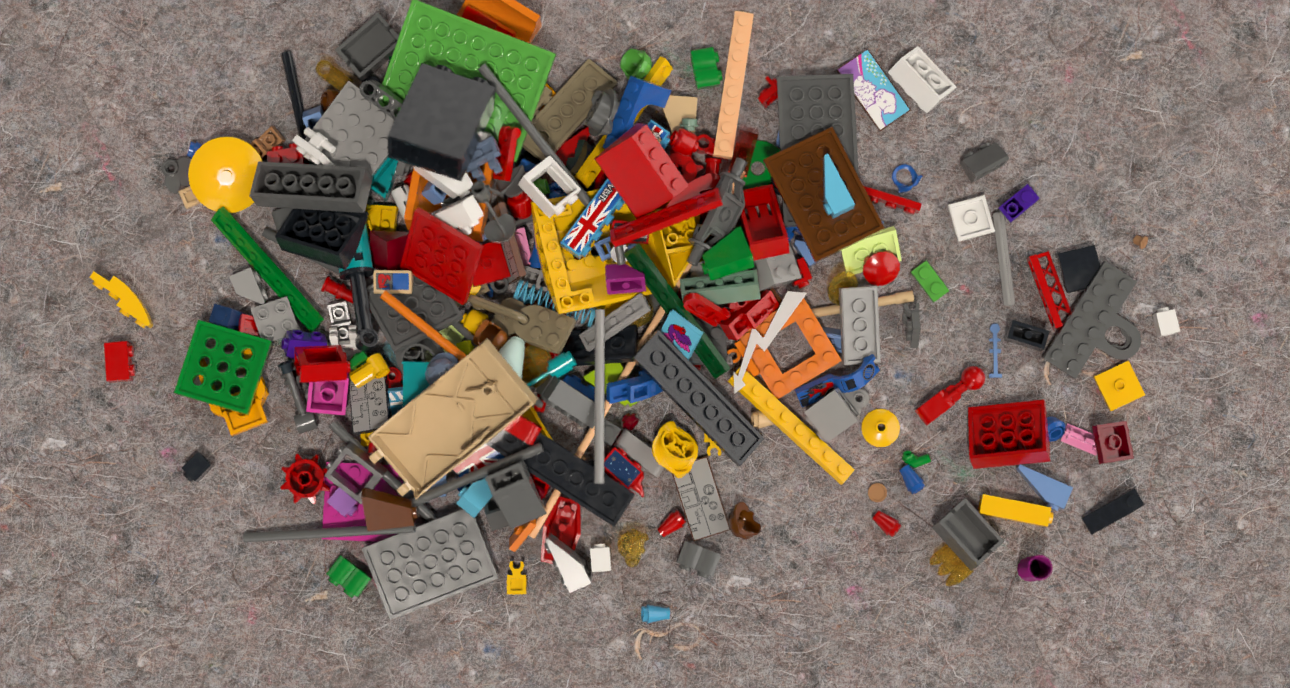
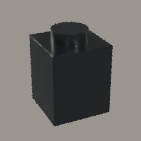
M197 452L182 467L185 471L183 475L190 482L194 480L198 483L214 465L202 453Z

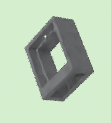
M350 442L347 446L344 444L336 453L339 455L336 460L332 459L326 466L328 471L324 476L362 504V491L335 471L348 454L374 474L364 487L369 489L375 488L387 472V469L378 462L374 464L369 459L370 456Z

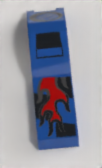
M871 354L863 358L861 367L849 375L834 376L828 374L795 389L801 407L803 408L823 399L836 388H839L842 393H849L865 386L880 371L878 365L875 366L874 364L875 356Z

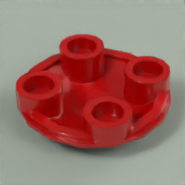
M891 251L877 252L864 259L863 275L872 285H887L897 277L900 271L898 258Z

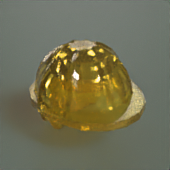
M844 271L831 279L827 287L828 298L831 302L840 306L839 288L858 287L857 278L852 272Z
M636 529L623 533L619 537L617 544L618 552L625 558L628 567L631 568L639 564L641 554L645 553L644 543L649 540L646 533Z

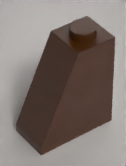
M362 488L361 499L367 531L414 526V519L418 518L417 507H413L412 499L369 488Z

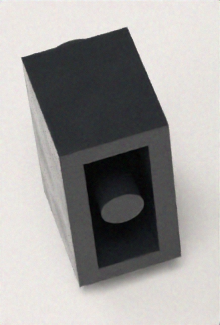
M1012 320L1009 322L1004 341L1041 352L1045 349L1050 331Z

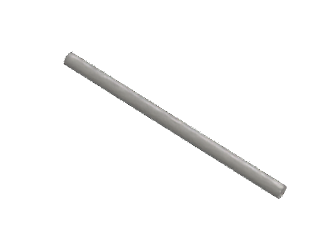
M602 309L595 310L594 484H604L605 310Z

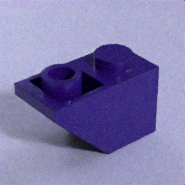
M1027 184L998 209L1011 223L1040 198Z

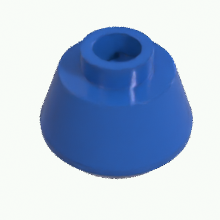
M1047 417L1049 441H1056L1065 433L1066 425L1056 417Z

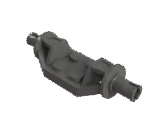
M737 157L730 172H721L722 177L715 188H718L723 205L710 210L706 215L703 225L697 224L692 238L688 240L694 246L686 260L688 263L698 266L704 251L710 250L733 231L745 207L743 186H745L746 182L740 178L747 165L745 160ZM733 183H734V195L731 193V192H732V185H733ZM709 235L714 236L709 242L703 243Z

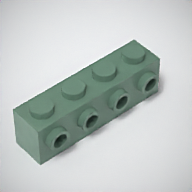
M757 269L737 272L710 281L708 276L680 279L682 301L689 293L700 294L716 305L761 299Z

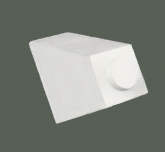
M414 167L417 173L453 199L458 196L462 199L471 193L469 190L473 183L466 172L462 181H458L419 167Z

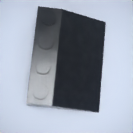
M292 209L276 233L275 238L282 251L346 270L356 254L369 213L367 211L365 213Z

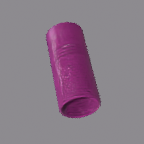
M1044 555L1025 557L1020 560L1017 567L1018 575L1021 579L1029 582L1047 579L1053 569L1052 562ZM1032 560L1037 561L1040 567L1037 577L1033 576L1030 572L1029 567Z

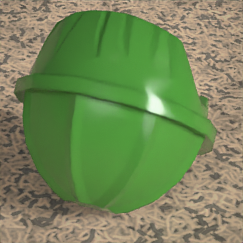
M629 49L623 55L620 67L628 80L630 76L644 79L652 68V62L646 51Z

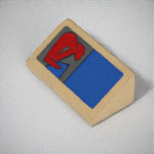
M374 270V294H383L385 290L390 294H412L414 279L412 271Z

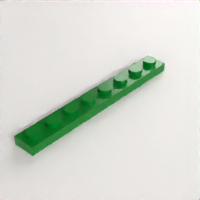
M223 206L218 209L211 219L214 225L255 271L258 272L280 299L288 298L292 312L311 333L315 331L324 321V318Z

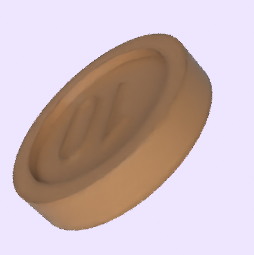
M880 483L872 484L868 489V497L873 502H882L887 496L886 487Z

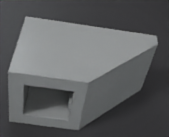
M250 267L229 276L238 296L259 305L267 303L268 296L265 289L260 288L258 282H261L257 271L254 272Z

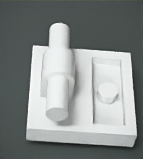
M308 127L304 130V134L311 138L309 142L298 135L292 140L297 145L295 149L303 154L311 163L335 166L321 151L325 148L330 153H334L336 147L328 142V139L319 132L316 133Z

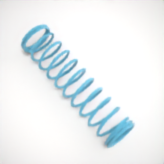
M520 279L513 298L519 299L525 289L523 302H526L532 292L530 304L533 305L539 295L538 305L541 306L547 296L545 308L548 309L553 301L551 299L547 306L550 295L549 291L546 292L540 303L543 291L541 287L533 300L536 287L534 284L525 299L528 281L521 290L524 280ZM553 303L552 310L556 311V308L554 309L555 305ZM590 308L585 318L584 309L581 318V324L585 322L586 318L590 313L589 322L587 325V327L590 328L595 317V310H597V308ZM582 310L579 311L577 317H576L577 311H575V314H574V319H575V320L578 319V317H579L580 313L582 312Z

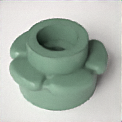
M682 118V124H680V126H684L683 128L688 131H695V127L699 126L697 119Z

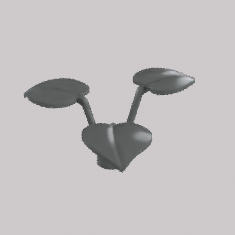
M523 165L512 169L511 181L497 180L496 189L485 185L484 182L478 181L472 185L471 193L462 198L473 195L478 202L486 204L495 219L488 222L484 229L486 238L491 242L504 243L510 240L515 233L516 224L513 217L509 214L497 217L488 202L491 197L490 191L500 196L504 194L508 197L520 195L523 190L518 183L525 175ZM459 196L454 199L449 197L441 202V206L443 208L461 200Z

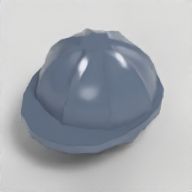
M440 353L430 361L425 372L426 379L430 385L458 363L457 358L453 354Z

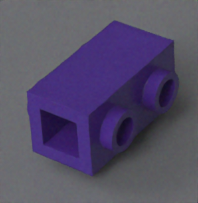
M301 330L286 331V336L282 338L281 348L284 349L286 357L294 359V347L327 345L324 334L316 331L308 333Z

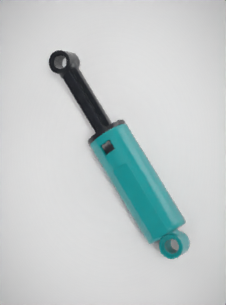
M365 224L354 258L346 270L338 268L340 279L350 280L357 325L355 345L358 350L367 352L377 344L378 334L372 327L365 278L370 277L374 273L367 224ZM363 337L369 338L370 344L366 343Z

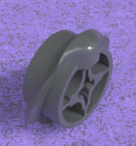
M613 89L595 91L592 96L593 105L586 117L585 125L589 127V133L592 136L608 135L612 132V120L619 108L620 100L616 99V92Z
M427 337L396 353V362L403 375L402 361L430 362L437 354L445 352L441 346ZM414 346L422 347L419 351L410 350V348Z

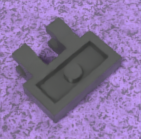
M915 303L914 310H910L908 304H904L902 321L907 326L906 341H910V348H918L921 331L919 303Z

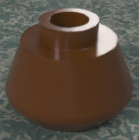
M326 89L322 93L321 106L324 112L339 92Z

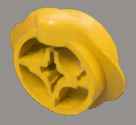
M668 421L661 426L652 443V454L658 464L673 473L676 478H682L692 469V465L698 456V445L689 433L677 426L674 421Z

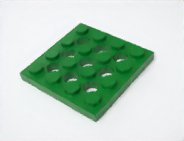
M198 320L174 393L249 415L272 341ZM209 339L216 341V345L212 349L206 347V342ZM228 344L234 345V351L231 354L224 352V348ZM245 350H252L253 355L250 359H243L242 355ZM204 357L210 359L207 367L200 366V360ZM223 362L227 363V371L219 372L218 366ZM240 368H245L247 371L243 378L237 377L236 374ZM203 376L204 382L201 385H195V377ZM215 381L222 382V388L218 391L212 389ZM234 386H239L241 389L240 394L237 396H232L230 393Z

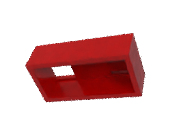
M773 185L743 190L744 209H747L750 220H747L744 209L740 215V220L746 241L753 255V261L790 253L788 235ZM767 204L770 206L772 215H769ZM756 206H758L761 218H758Z

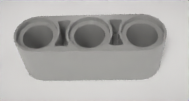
M626 429L614 442V446L623 449L628 457L636 461L656 478L665 469L654 459L652 449Z

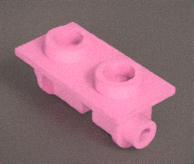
M1067 423L1065 433L1060 441L1096 456L1097 450L1094 435Z

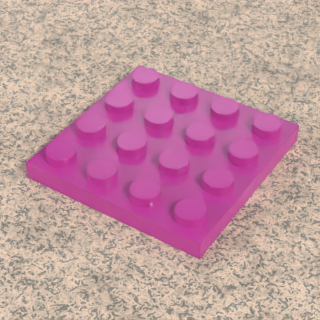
M340 463L335 470L361 491L374 475L358 463ZM383 465L403 484V479L391 465ZM326 478L325 484L330 488V491H324L322 528L366 526L363 504L358 503L356 505L358 507L357 511L352 516L348 515L346 518L327 503L339 487ZM383 478L373 489L402 497ZM395 534L322 539L377 542Z

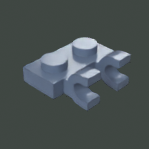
M493 136L478 144L466 170L467 173L471 171L473 178H476L477 181L482 182L486 180L479 166L487 162L495 174L503 171L496 158L501 153Z

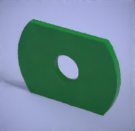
M759 140L743 143L740 158L747 162L744 168L746 173L742 178L746 182L743 190L771 184V176L763 160L780 152L773 144ZM760 162L764 165L765 171L762 175H754L751 172L753 163Z

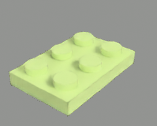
M894 226L885 228L883 231L841 250L847 277L862 273L864 259L877 252L891 251L898 258L899 262L902 261Z

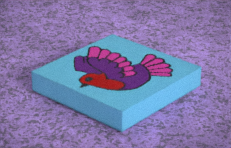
M674 310L669 313L660 331L688 360L691 358L703 335L702 331Z

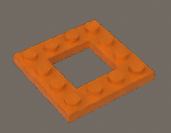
M804 298L781 330L796 321L815 354L785 373L781 372L768 349L764 352L756 344L751 356L769 390L777 399L842 361ZM778 310L771 313L755 328L763 338ZM749 329L739 339L745 349L747 348L752 329Z

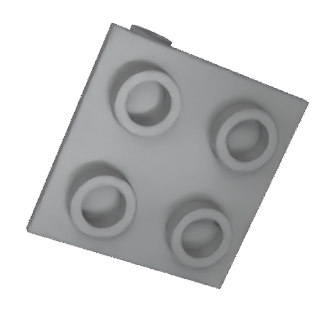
M287 297L250 308L260 338L273 342L283 337L285 338L286 331L299 330Z

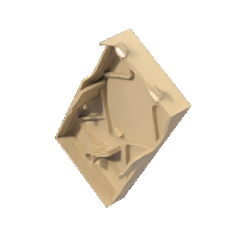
M486 339L368 437L378 449L369 459L375 464L384 457L405 481L397 489L398 493L403 497L408 491L412 490L414 491L415 499H418L453 468L460 465L530 408L538 398L492 343Z

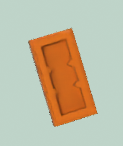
M537 518L515 527L513 534L509 538V549L515 552L536 527Z

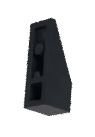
M1130 489L1081 519L1092 535L1144 506V503L1136 489Z

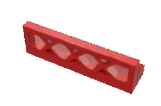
M1047 251L1029 256L1027 262L1052 330L1061 328L1065 322H1061L1058 314L1059 310L1067 313V316L1070 315L1071 310L1050 253ZM1045 256L1048 262L1046 270L1041 268L1038 260ZM1046 274L1054 278L1055 283L1052 288L1047 284ZM1053 292L1059 294L1062 299L1059 306L1054 303Z

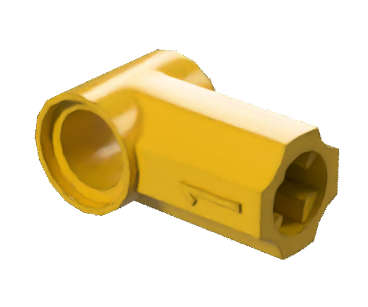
M376 353L371 355L364 365L349 373V377L359 389L375 378L379 379L386 376L390 369L382 354Z

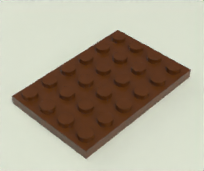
M833 127L763 160L815 263L885 229ZM826 154L830 156L855 203L854 209L834 219L831 214L827 215L823 207L825 204L823 158Z

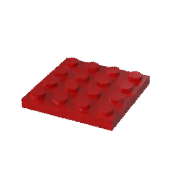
M418 207L414 211L400 268L405 271H412L415 277L464 305L468 301L483 245Z

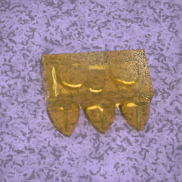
M947 544L937 550L930 558V565L942 563L937 575L944 576L950 573L946 580V586L957 585L974 572L973 570L970 571Z

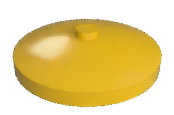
M223 136L209 140L195 152L191 159L188 171L191 190L199 202L213 211L217 212L223 206L229 213L242 211L254 203L249 195L258 162H263V159L251 144L242 139Z

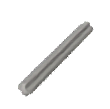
M1001 212L993 213L1003 303L1004 306L1015 305L1005 216Z

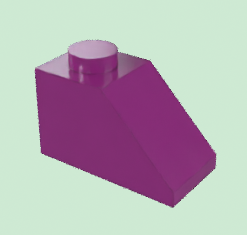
M627 264L605 265L607 295L646 292L645 275Z

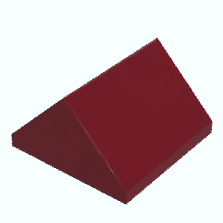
M370 230V250L375 269H402L400 264L409 232Z

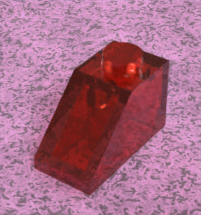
M740 129L728 172L731 171L738 157L747 162L744 168V172H746L744 177H747L758 134Z

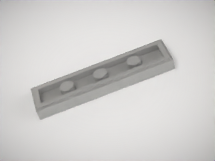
M639 293L605 317V341L651 310L644 294ZM594 324L579 334L586 350L589 352L595 348Z

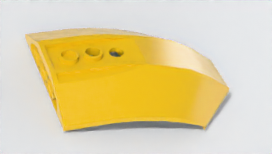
M600 189L586 193L592 200ZM566 196L548 200L555 206ZM579 199L572 205H569V203L565 205V210L558 216L554 214L550 218L534 202L531 203L535 245L544 281L558 315L630 300L639 293L644 294V296L652 294L646 286V292L607 295L605 265L617 264V262L613 261L612 258L602 262L600 256L595 257L591 254V250L586 257L582 256L581 260H576L570 252L561 247V241L586 209ZM667 203L658 207L649 214L662 210ZM626 204L620 210L616 209L613 213V220L616 221L636 220ZM694 217L649 234L648 245L640 244L671 288L676 286L689 264L686 260L694 246L688 240L692 238L696 228ZM610 224L602 228L603 234L598 241L610 237ZM595 240L591 243V245H590L591 248H592L593 246H595V245H594V243H596ZM609 242V245H610V247H611V249H612V247H613L614 245H613V243H610V242ZM603 245L602 248L605 255L609 254L606 245ZM628 260L625 261V264L632 267Z

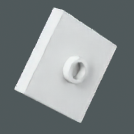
M985 195L947 205L957 242L995 232Z

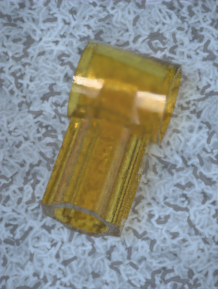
M322 60L317 63L316 72L318 76L337 90L341 91L348 81L353 83L351 78L335 68L329 61ZM329 67L330 71L328 74H321V69Z

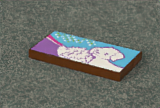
M868 48L836 70L838 74H853L854 97L879 132L911 111Z

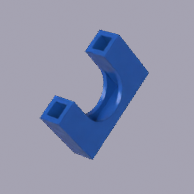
M630 76L619 108L613 119L612 132L607 135L603 148L609 147L633 127L634 120L643 107L652 104L665 108L671 90Z

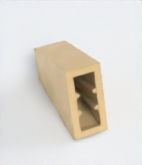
M670 95L665 108L661 107L671 134L674 130L677 131L684 127L680 126L682 118L696 119L697 97Z

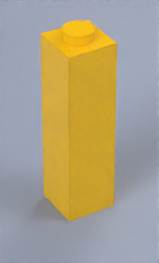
M985 494L980 495L978 506L980 515L1041 527H1048L1049 524H1052L1054 513L1051 512V507Z

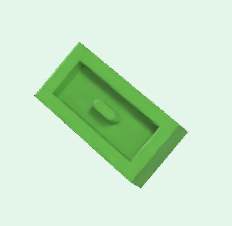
M927 260L910 272L933 303L949 292V289Z

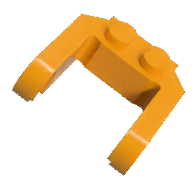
M245 350L243 352V358L246 360L250 359L253 355L252 350ZM204 358L200 360L201 367H207ZM199 375V379L202 384L204 382V377ZM261 376L249 415L209 404L211 412L225 419L231 436L268 423L262 407L269 395L263 376ZM213 383L212 389L216 391L215 385ZM240 391L231 395L237 396L240 394Z

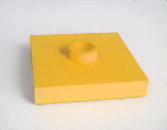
M1129 361L1093 377L1110 412L1145 396Z

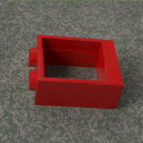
M341 345L294 347V366L300 383L347 380V373H350V362L347 361L346 352H343Z

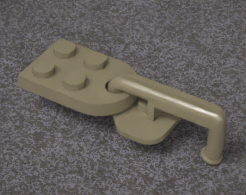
M476 295L469 296V302L475 310L482 313L485 310L495 313L491 322L503 329L507 336L516 333L524 342L558 355L561 353L576 324L574 318L563 314L558 315V312L539 305L525 307L523 302L513 298L504 299L501 304H497Z

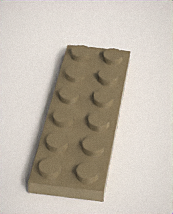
M588 59L532 120V124L556 153L586 120L593 105V93L595 91L614 89L618 82L592 60ZM527 133L523 148L542 162L546 159V156Z

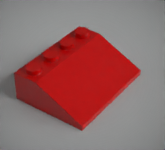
M635 124L594 158L636 219L644 217L672 200L689 186L647 124Z
M1045 399L968 407L969 460L973 469L1050 462V442Z

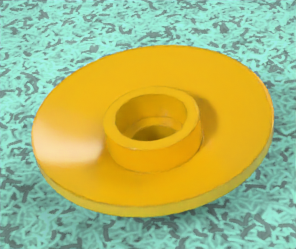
M876 409L864 417L861 431L864 439L869 444L875 447H886L897 439L900 425L897 417L892 412L885 409ZM879 424H883L885 426L884 431L878 430Z

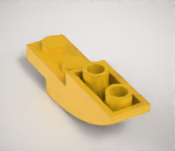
M93 271L89 277L94 280L92 284L100 290L106 288L110 291L108 295L116 301L120 298L117 306L121 308L119 310L120 313L128 318L130 315L136 318L135 323L142 328L146 326L149 328L153 327L145 306L125 283L115 276L108 281Z

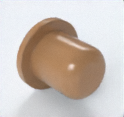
M1136 235L1133 238V243L1138 245L1140 249H1144L1148 243V237Z

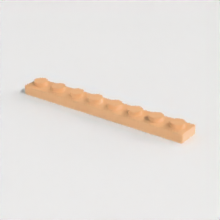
M735 11L713 157L732 159L754 16L752 13Z

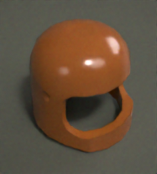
M485 319L477 329L473 343L479 346L488 339L499 351L507 342L508 336L503 329Z

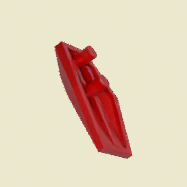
M559 496L543 525L541 562L553 564L552 561L554 560L552 553L548 554L544 546L548 533H552L572 550L576 548L581 536V505L570 498Z

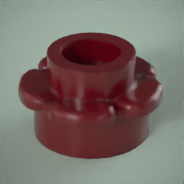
M636 413L626 414L622 419V427L627 428L629 431L635 428L639 422Z

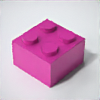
M347 373V380L309 382L306 412L345 415L349 373Z

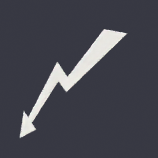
M787 291L764 338L756 329H752L738 376L733 371L734 394L746 385L742 379L756 344L765 352L807 293Z

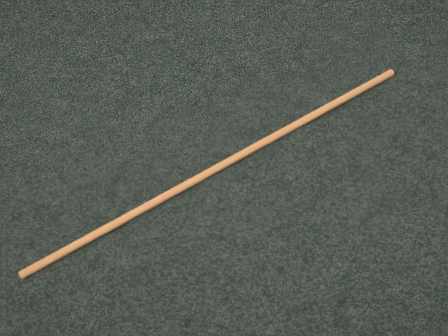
M743 171L740 177L741 179L744 177L746 172ZM734 183L732 185V194H734ZM689 263L680 279H685L692 264ZM680 279L678 280L676 286L672 288L675 293H677L678 289L680 288ZM661 305L638 343L637 351L653 335L665 314ZM628 362L617 381L627 379L636 362ZM607 399L604 402V418L612 404L608 403ZM589 428L575 453L576 456L582 458L594 437V428ZM554 489L544 507L547 514L536 520V527L529 534L530 537L536 538L561 494L558 490Z

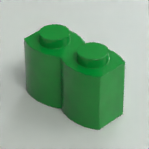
M713 47L690 51L696 89L718 87L720 81H723L722 72L717 70L716 65L719 62L718 52H714Z
M342 555L338 557L326 573L329 576L328 580L335 586H338V584L345 588L343 592L351 598L353 596L359 597L372 580L369 575Z

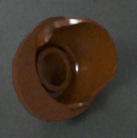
M738 502L735 505L734 512L731 514L728 523L729 529L735 537L746 540L761 532V524L754 520V512L750 511L744 502Z

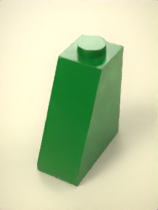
M741 227L736 228L702 255L704 263L701 264L704 275L708 274L710 281L754 267L753 255Z

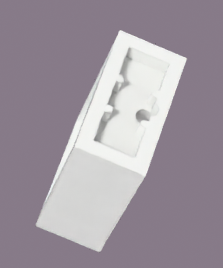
M550 155L525 174L518 183L522 190L548 218L554 214L557 216L565 210L564 206L568 203L572 205L579 198L577 195L581 190ZM545 172L567 193V196L555 206L533 184Z

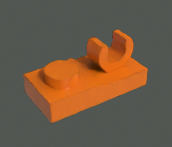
M740 340L734 343L736 349L732 348L727 352L728 355L731 353L737 354V358L732 361L733 364L737 363L740 357L742 360L744 358L746 349ZM750 359L746 371L755 378L760 372L753 360Z

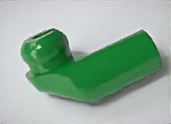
M906 450L902 456L903 461L913 468L931 462L928 453L918 457L912 451Z

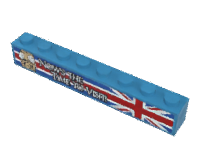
M650 120L647 126L662 148L665 149L670 142V132L653 120ZM608 179L560 243L561 247L578 259L588 255L591 250V243L594 240L596 242L603 234L602 228L605 225L609 226L614 219L613 213L616 209L620 210L625 204Z

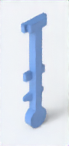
M992 324L990 331L993 333V338L989 339V341L993 342V349H989V353H993V374H989V378H1002V374H998L997 353H1001V349H997V342L1001 341V339L997 338L1000 326Z

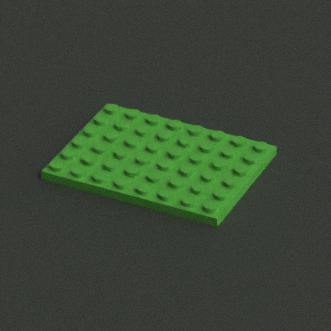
M412 0L382 85L402 100H405L422 63L432 67L435 65L446 66L454 74L469 79L471 77L485 79L478 68L486 63L532 123L556 53L419 0ZM495 92L494 111L484 131L492 133L491 136L495 138L498 145L502 126L519 128L521 135L516 143L514 162L516 163L527 132ZM384 95L382 101L385 105H388L389 98Z

